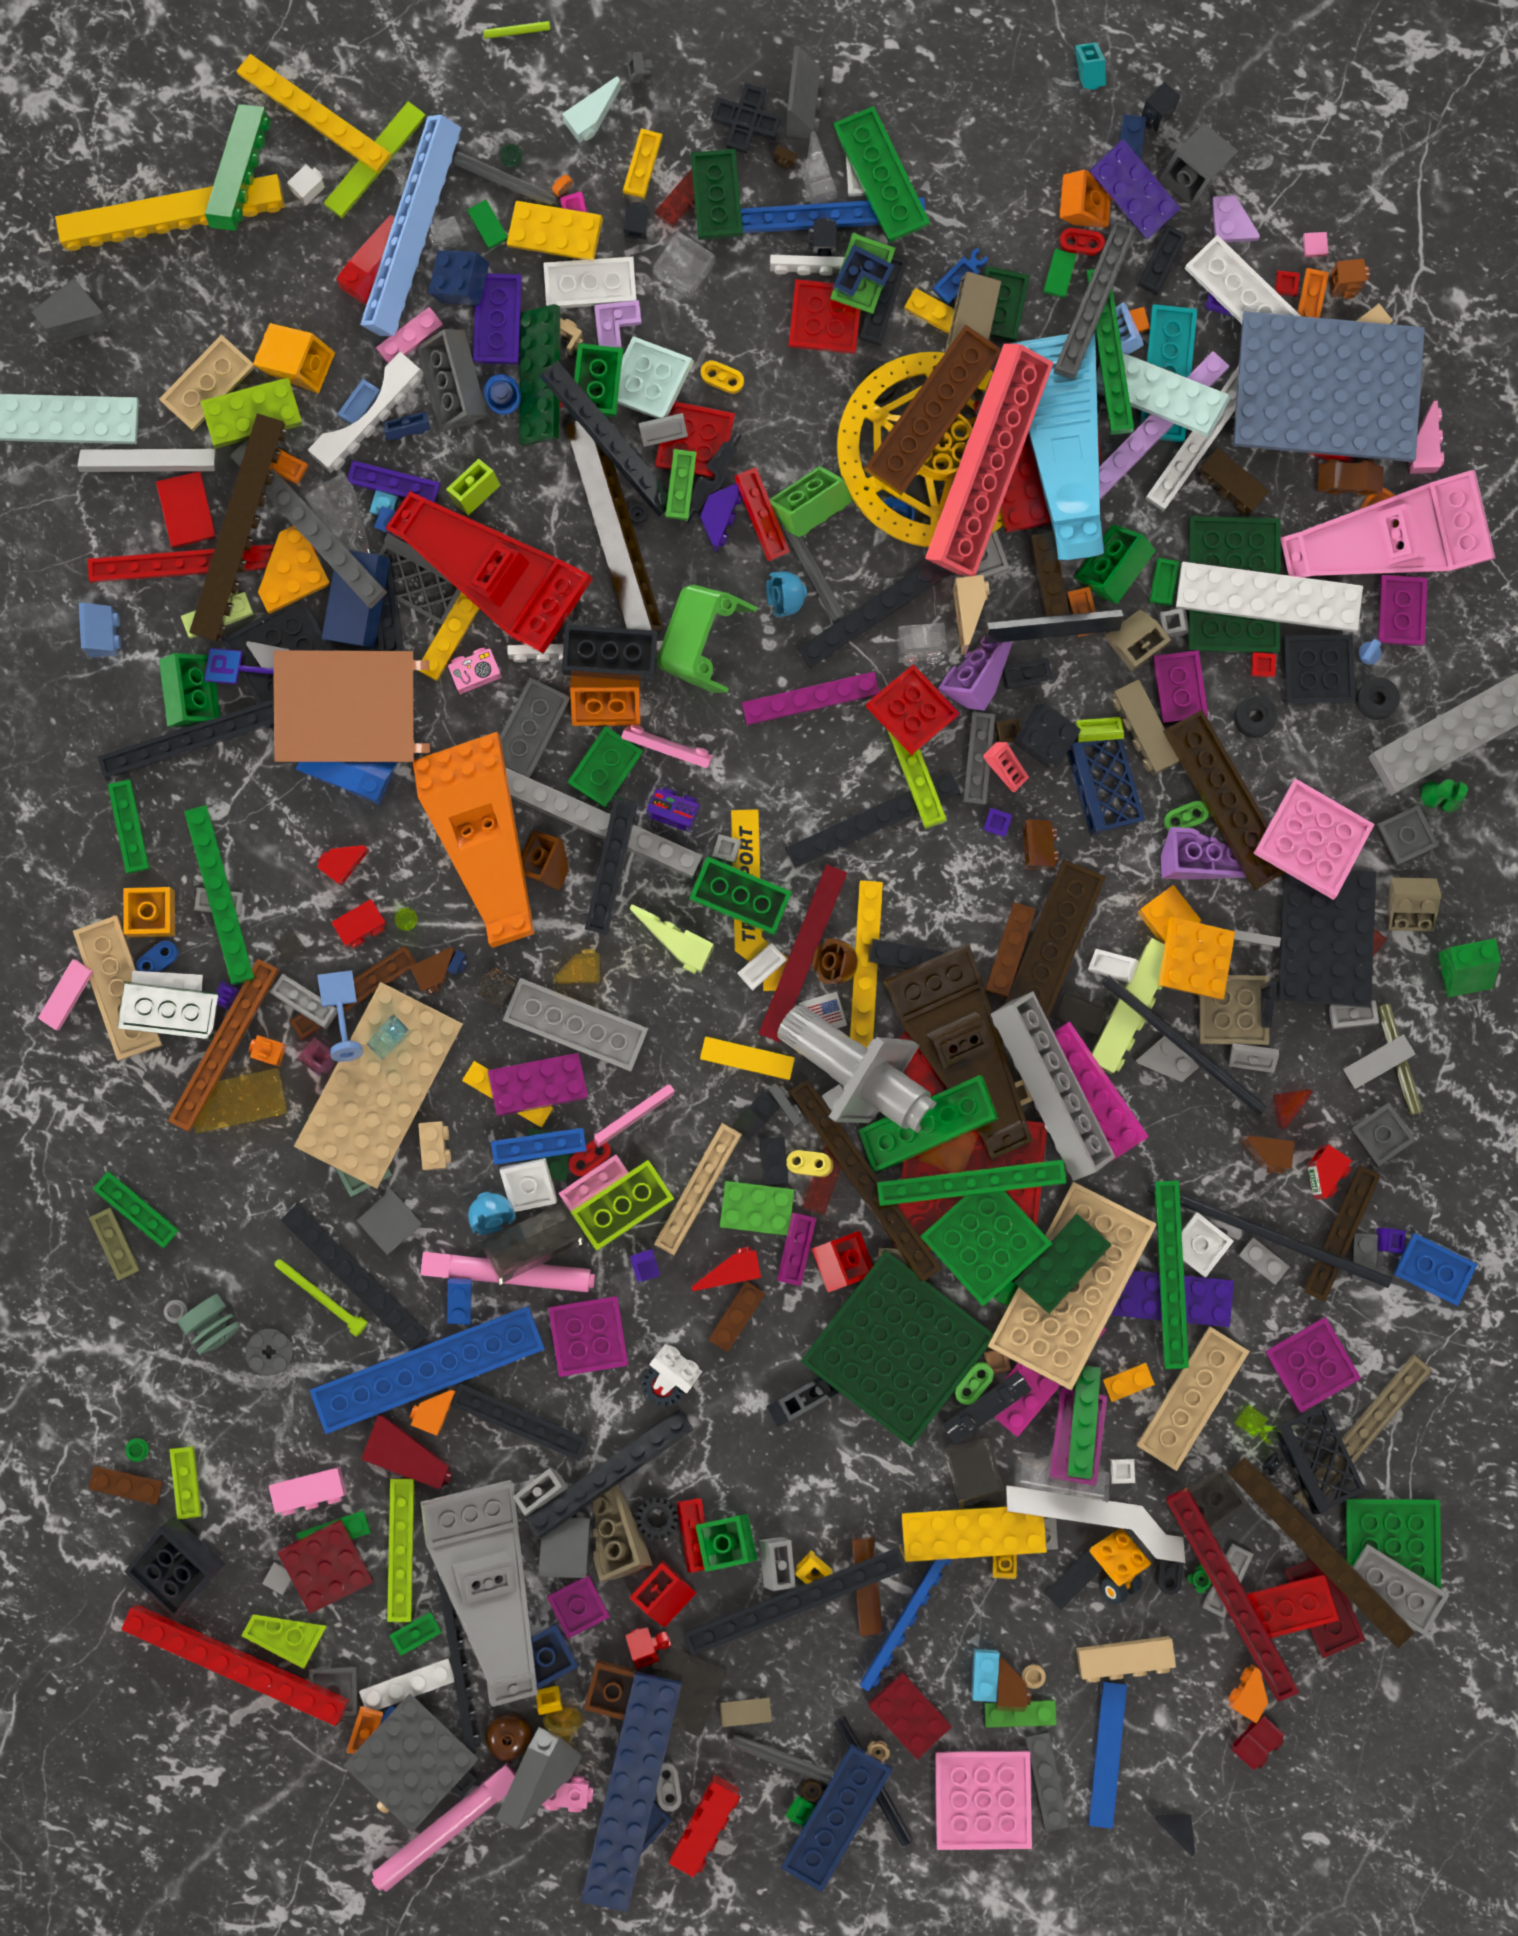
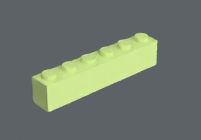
M1153 938L1148 941L1138 960L1139 964L1132 982H1127L1125 986L1128 991L1150 1009H1152L1156 998L1153 997L1156 990L1162 989V986H1158L1165 947V944ZM1120 998L1091 1052L1103 1071L1109 1074H1113L1115 1070L1120 1071L1125 1062V1059L1122 1058L1125 1050H1131L1136 1040L1132 1038L1135 1031H1140L1145 1023V1019Z

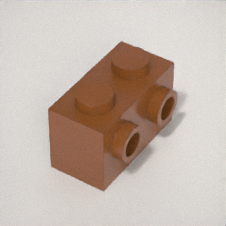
M1364 259L1337 261L1328 276L1331 298L1343 297V299H1352L1359 294L1366 281L1369 280V267L1365 266Z

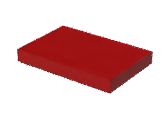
M200 471L156 482L172 548L217 538Z

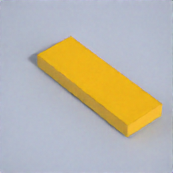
M641 128L623 188V194L645 199L662 141V134Z

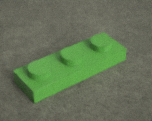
M674 449L666 518L688 521L697 452Z
M1055 1700L1031 1701L1030 1705H1026L1025 1712L997 1711L996 1702H984L985 1727L1056 1725Z

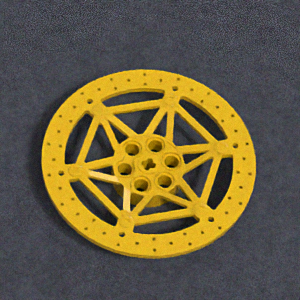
M945 353L909 354L892 360L876 369L857 387L843 412L837 436V457L842 479L845 480L850 497L859 510L874 525L887 534L909 544L927 548L931 544L953 479L961 462V459L955 456V452L964 454L973 429L971 425L975 424L976 417L965 418L959 413L940 440V444H937L916 474V476L921 475L925 478L931 507L924 505L905 493L901 496L874 476L866 478L860 460L859 438L864 419L873 422L875 454L881 445V427L890 432L894 427L890 422H897L901 417L889 412L913 400L922 386L882 408L874 403L875 400L895 383L921 375H926L928 378L933 368L936 367ZM989 370L977 387L983 393L993 375L992 370ZM969 399L965 405L974 410L973 404L976 401ZM960 430L964 437L956 436L954 431ZM935 463L944 464L946 469L939 470ZM934 480L945 481L939 505L934 488ZM884 490L930 517V525L918 523L899 515L889 508L876 493ZM1000 511L991 534L1003 526Z

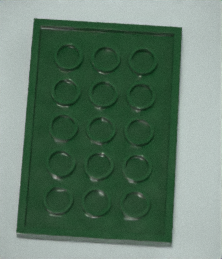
M1189 517L1188 563L1280 575L1281 518ZM1188 610V652L1199 650V652L1280 653V622Z

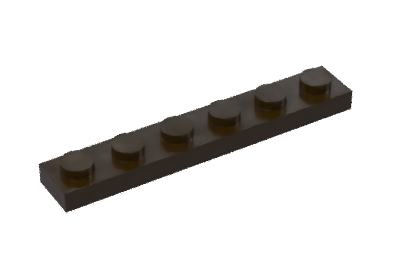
M1358 1165L1321 1248L1322 1250L1345 1258L1380 1179V1174ZM1316 1260L1302 1292L1325 1302L1339 1269Z

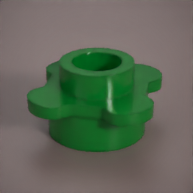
M1198 1565L1196 1571L1187 1576V1581L1196 1587L1198 1593H1204L1206 1588L1212 1584L1202 1565Z

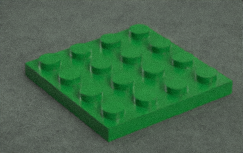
M1005 1191L964 1196L920 1236L982 1306L987 1304L1052 1244Z
M1349 1498L1345 1500V1559L1352 1566L1365 1545L1368 1544L1441 1589L1439 1499Z

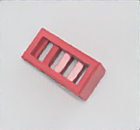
M996 742L983 755L989 766L1012 792H1016L1029 778L1007 742ZM1017 773L1018 776L1012 780V777Z

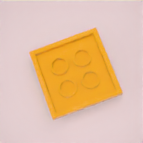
M1175 917L1169 918L1158 986L1219 1000L1224 999L1235 931Z

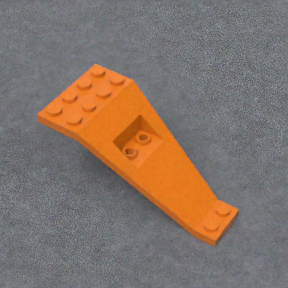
M494 732L414 760L413 767L418 798L486 924L489 945L494 948L535 934L500 735Z

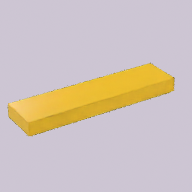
M705 1037L700 1060L790 1080L795 1057Z

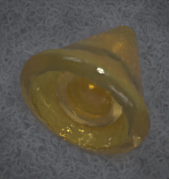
M562 1708L563 1710L547 1713L543 1719L545 1728L549 1732L560 1736L570 1745L576 1732L583 1724L582 1714L572 1708Z

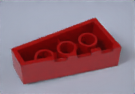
M714 1774L669 1858L670 1865L693 1878L697 1872H702L707 1862L704 1859L708 1851L712 1852L718 1842L716 1837L720 1829H725L730 1819L728 1817L732 1808H736L741 1798L737 1786Z

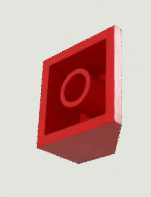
M860 1231L812 1248L827 1292L862 1280L873 1266Z

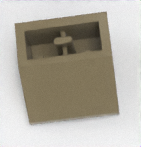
M1141 609L1122 622L1120 631H1111L1104 636L1131 672L1168 646L1171 641L1159 623Z
M1391 878L1388 891V931L1434 932L1441 900L1437 878Z

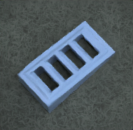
M1123 302L1116 307L1117 317L1122 314L1124 315L1118 319V327L1126 322L1124 326L1119 328L1122 353L1128 355L1144 344L1133 318Z

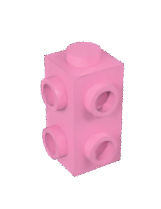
M572 1776L566 1784L564 1783L555 1791V1795L550 1799L548 1798L541 1806H544L546 1810H558L559 1807H566L570 1812H582V1809H587L588 1802L592 1803L593 1788H589L590 1781H585V1777Z

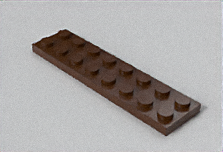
M965 324L867 463L864 470L902 496L996 362L1002 349Z

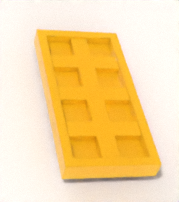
M516 201L506 245L517 249L594 261L603 217L598 214Z

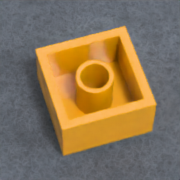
M170 887L123 888L124 935L128 937L175 936V890Z

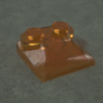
M972 1131L921 1153L918 1160L948 1173L964 1172L979 1134Z

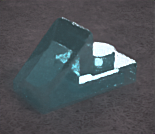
M393 1014L368 1041L367 1045L381 1060H384L408 1037L407 1034L410 1030Z

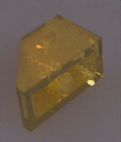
M593 949L581 950V954H575L553 977L554 984L601 983L600 954L595 953Z

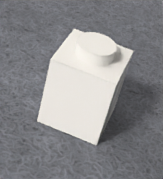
M307 164L287 182L290 191L305 205L325 188L322 181L323 175L315 167L311 169Z

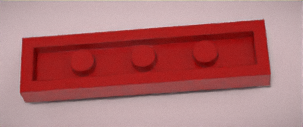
M757 467L735 475L734 478L767 561L789 553L790 550Z

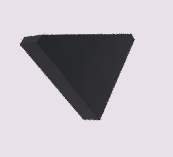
M1268 981L1260 986L1262 1028H1271L1277 981Z

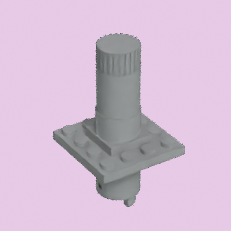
M799 1004L790 1010L778 1029V1038L830 1074L833 1079L844 1086L840 1099H837L831 1107L832 1112L829 1117L835 1122L873 1123L879 1112H881L902 1128L907 1129L910 1127L919 1133L922 1128L919 1125L921 1119L930 1108L933 1109L936 1105V1102L930 1099L931 1094L929 1091L903 1074L919 1048V1044L913 1040L876 1037L866 1048L803 1004Z

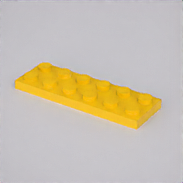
M1007 1506L902 1513L904 1556L906 1562L1047 1553L1044 1516L1011 1512L1007 1510Z

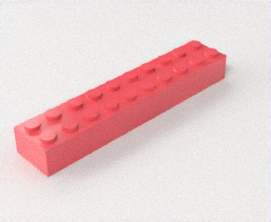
M1021 344L1003 345L925 559L958 575L976 576L1054 362Z

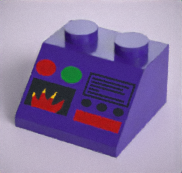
M668 788L656 789L646 810L647 817L691 833L700 809V804L696 803L697 800L684 795V798L675 796L676 792Z

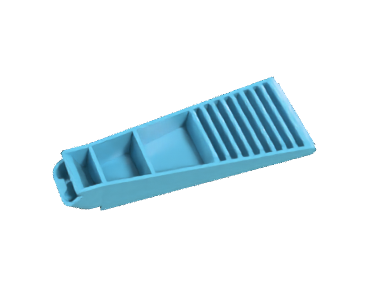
M1095 332L1075 381L1053 374L1068 334L1012 343L1021 344L1054 362L1028 431V436L1055 535L1058 560L1092 557L1104 553L1100 521Z

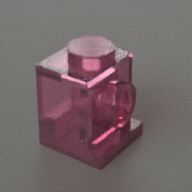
M315 1037L296 1059L318 1076L322 1071L327 1074L335 1064L331 1061L330 1049ZM313 1057H318L320 1059V1063L318 1064L315 1060H313Z

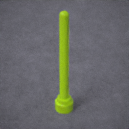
M278 1259L275 1261L276 1268L347 1323V1327L350 1329L349 1332L354 1336L358 1337L366 1328L368 1322L362 1317H353L283 1260Z

